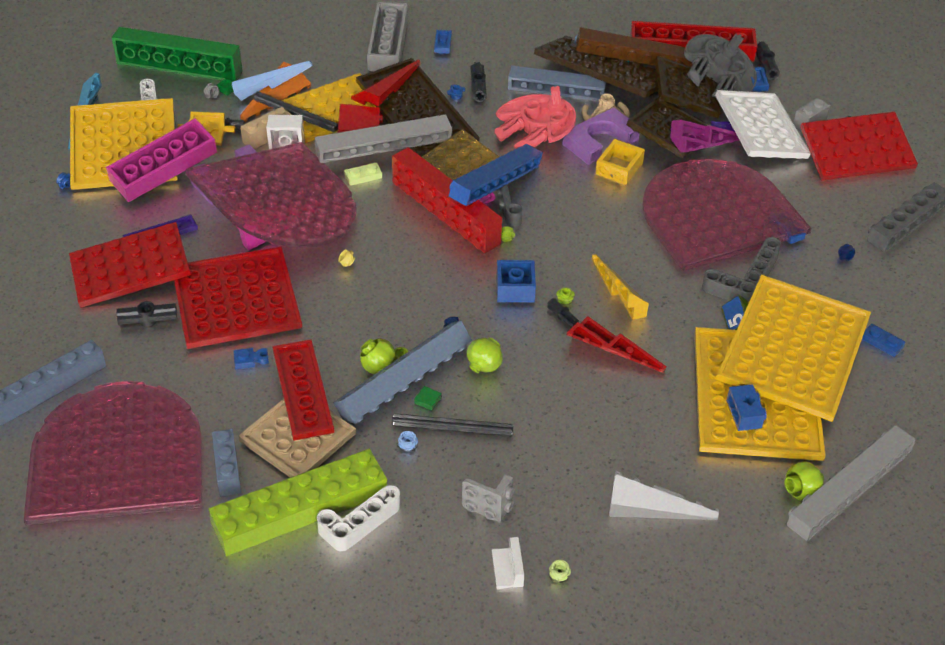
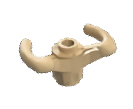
M603 94L599 99L598 107L591 116L587 113L588 105H583L581 115L586 121L613 107L628 118L630 117L628 107L622 102H618L617 106L619 108H617L613 95Z

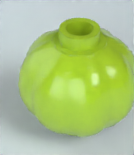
M490 337L488 339L479 338L472 341L467 348L470 369L475 373L480 371L489 373L497 370L503 361L501 345Z
M369 339L360 349L362 351L360 353L361 365L371 374H376L389 366L395 359L394 347L386 339Z
M799 462L788 469L784 481L785 488L795 499L803 501L808 494L812 495L823 486L824 476L812 463Z

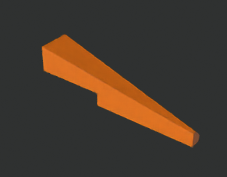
M282 62L278 69L291 66L292 64ZM301 72L273 89L267 86L259 92L278 100H283L293 93L299 94L300 90L305 87L310 88L311 82ZM253 98L241 113L240 119L247 122L249 117L254 114L258 116L260 111L266 108L269 110L272 107L259 103Z

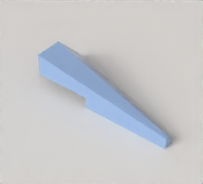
M309 60L232 82L234 94L242 101L267 86L271 89L312 67L313 64Z

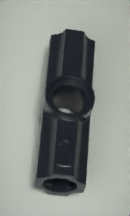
M764 41L758 42L756 56L759 60L758 67H763L766 77L769 80H774L780 74L774 60L775 53L770 51L768 44Z
M474 62L470 66L472 96L476 102H483L487 98L484 65L480 62Z
M144 301L137 307L118 308L116 312L118 325L140 323L142 326L150 327L155 325L157 321L176 320V303L154 305L150 301Z

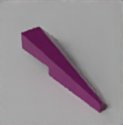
M675 120L671 124L670 138L680 153L740 141L735 132L711 125L704 126L685 120Z

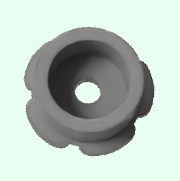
M208 83L204 88L205 97L208 99L216 98L219 94V88L213 85V83Z

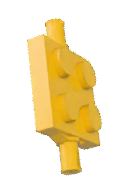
M191 112L189 121L196 118L215 139L216 146H222L225 132L235 133V126H225L224 113Z

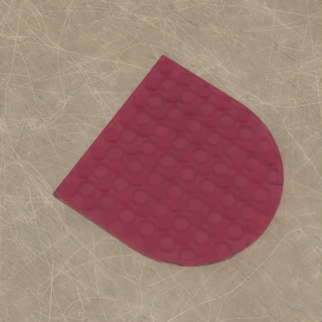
M303 142L186 169L185 175L234 226L274 245L279 244L291 247H318L326 245L346 235L355 220L357 208L356 202L352 199L351 191L324 163L319 162L318 157Z
M699 159L674 164L658 173L649 182L643 196L644 216L647 223L682 271L760 249L764 241L769 237H775L783 242L789 240L790 236L811 233V227L768 178L734 161Z
M134 381L113 382L95 386L94 390L82 395L78 393L61 403L45 418V424L35 434L30 452L24 511L25 526L202 508V436L199 421L191 410L190 405L179 395L166 388L147 386L144 382Z

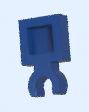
M253 348L233 350L235 370L253 368L255 363H269L267 348L259 349L256 352L253 351Z

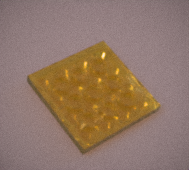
M462 129L426 153L422 158L450 179L455 180L499 158V156Z

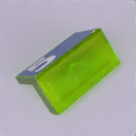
M737 295L721 306L729 330H737L749 304L741 295Z

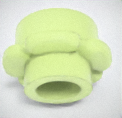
M556 560L549 567V575L554 580L564 581L571 574V569L564 560Z

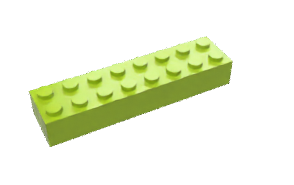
M369 448L208 508L210 520L225 555L229 556L317 522V515L322 510L330 509L338 514L359 506L386 487L387 478Z

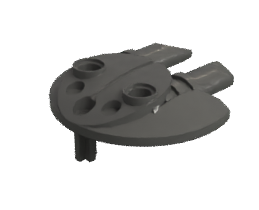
M708 34L693 37L687 43L684 50L686 59L693 63L687 73L689 78L699 86L705 75L709 78L712 77V80L719 83L712 94L714 97H716L717 90L751 92L756 85L757 75L749 57L738 47L743 41L742 35L735 34L731 41ZM751 77L755 79L754 85L752 83Z

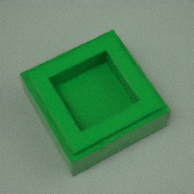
M227 78L216 85L219 88V92L227 96L234 92L232 86L234 81Z
M424 386L415 397L414 404L432 411L442 398V393Z

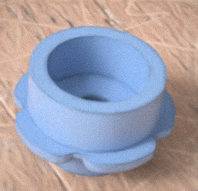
M404 431L398 438V445L402 449H414L415 445L418 444V438L414 432Z

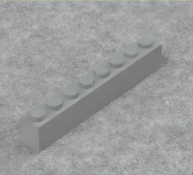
M445 114L315 137V151L319 162L326 163L405 149L407 147L411 148L450 141L452 127Z
M896 425L890 430L886 429L877 441L873 440L865 451L861 450L852 462H846L839 473L834 472L828 482L823 484L812 495L808 494L798 507L796 505L792 507L788 513L787 526L804 540L808 541L909 455L916 439Z

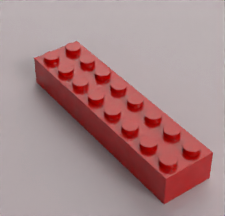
M632 21L630 37L686 47L687 43L698 35H715L731 41L735 34H740L743 41L738 47L749 57L751 62H754L757 50L755 28Z
M409 147L392 155V181L396 186L405 191L407 195L414 198L419 204L427 208L429 212L436 215L441 221L449 225L452 230L458 232L464 239L468 240L486 254L501 245L502 217L480 200L465 206L449 197V187L453 180Z

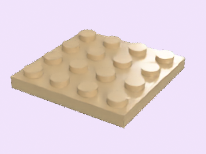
M283 399L238 437L242 444L291 478L319 467L356 434V428L330 411L334 433L293 441Z

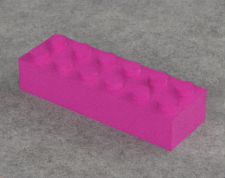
M195 118L107 166L106 170L109 181L130 202L217 153L215 139Z

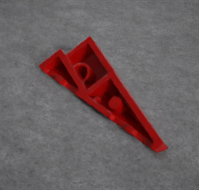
M420 60L410 63L352 95L351 100L363 105L369 102L379 107L391 92L396 93L420 66Z
M589 316L581 323L577 322L566 334L662 373L667 368V366L620 333L615 336Z

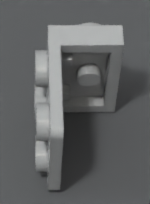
M504 475L496 490L465 478L462 482L463 507L471 512H477L490 520H496L501 523L506 513H510L514 506V501L512 500L515 490L513 487V477Z

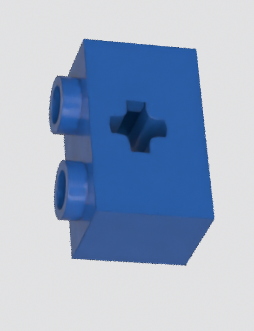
M753 384L729 387L726 401L738 431L762 428L767 414L765 408L760 403V395L755 391Z

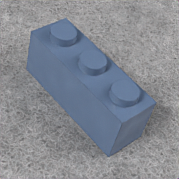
M233 429L212 432L220 497L241 494Z

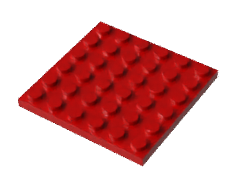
M282 246L188 262L191 275L174 280L187 349L302 328V321Z

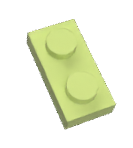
M377 163L344 170L349 186L382 178V172Z

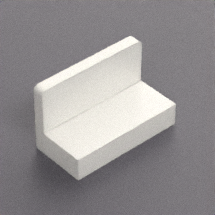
M512 537L509 541V548L492 550L497 589L523 587L524 570L519 537Z

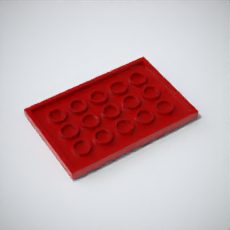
M895 111L806 122L800 126L821 181L915 169L918 165Z
M176 222L69 253L80 308L191 275Z

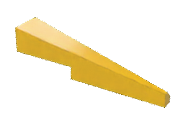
M592 255V261L611 296L619 294L632 320L647 317L649 304L598 255Z

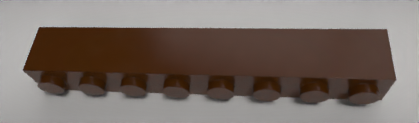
M580 27L576 39V51L653 66H655L657 56L689 67L693 65L684 56L685 47L582 27Z

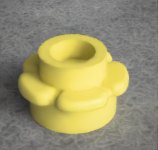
M347 249L343 250L338 258V262L343 267L350 266L355 260L354 252Z

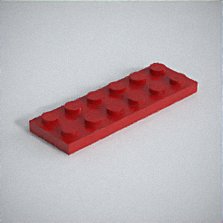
M312 340L272 346L293 441L334 433V426Z

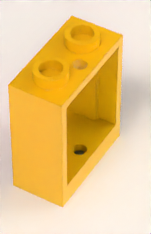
M614 139L597 160L595 174L627 185L642 165L645 149ZM613 156L630 163L624 168L608 161Z

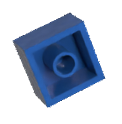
M497 260V302H535V261Z

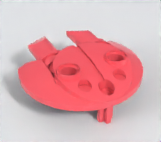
M552 86L551 95H526L503 104L496 111V116L501 121H505V123L496 128L494 132L496 137L502 142L516 131L523 129L528 135L517 142L514 148L517 149L525 144L535 148L542 142L547 140L549 143L555 142L570 133L576 123V112L569 102L560 98V87Z

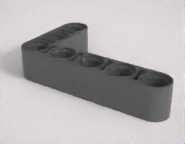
M775 237L767 238L743 279L716 269L706 270L702 289L706 293L728 301L739 295L741 305L748 306L761 274L768 277L778 259L781 241Z

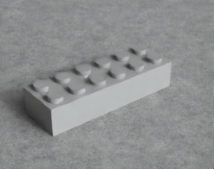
M377 2L367 53L368 71H375L401 62L408 22V3Z

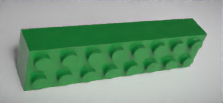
M119 27L112 36L117 64L216 80L227 78L231 81H237L243 72L239 45Z

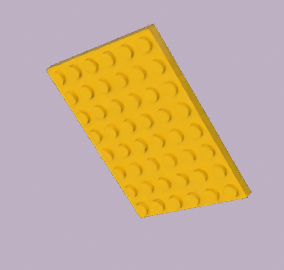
M761 274L718 371L716 380L732 386L753 384L755 391L760 396L833 422L871 312Z
M695 327L699 452L824 461L826 455L821 418L760 396V403L765 408L767 417L763 422L762 428L738 431L726 401L729 387L734 386L716 380L718 371L737 330Z

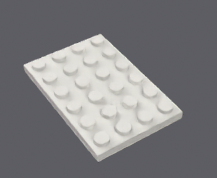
M717 90L715 96L748 156L809 159L811 154L775 93Z

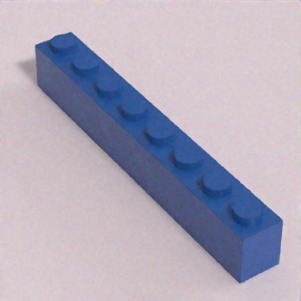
M528 144L518 147L453 180L449 187V197L467 206L538 168L543 152Z

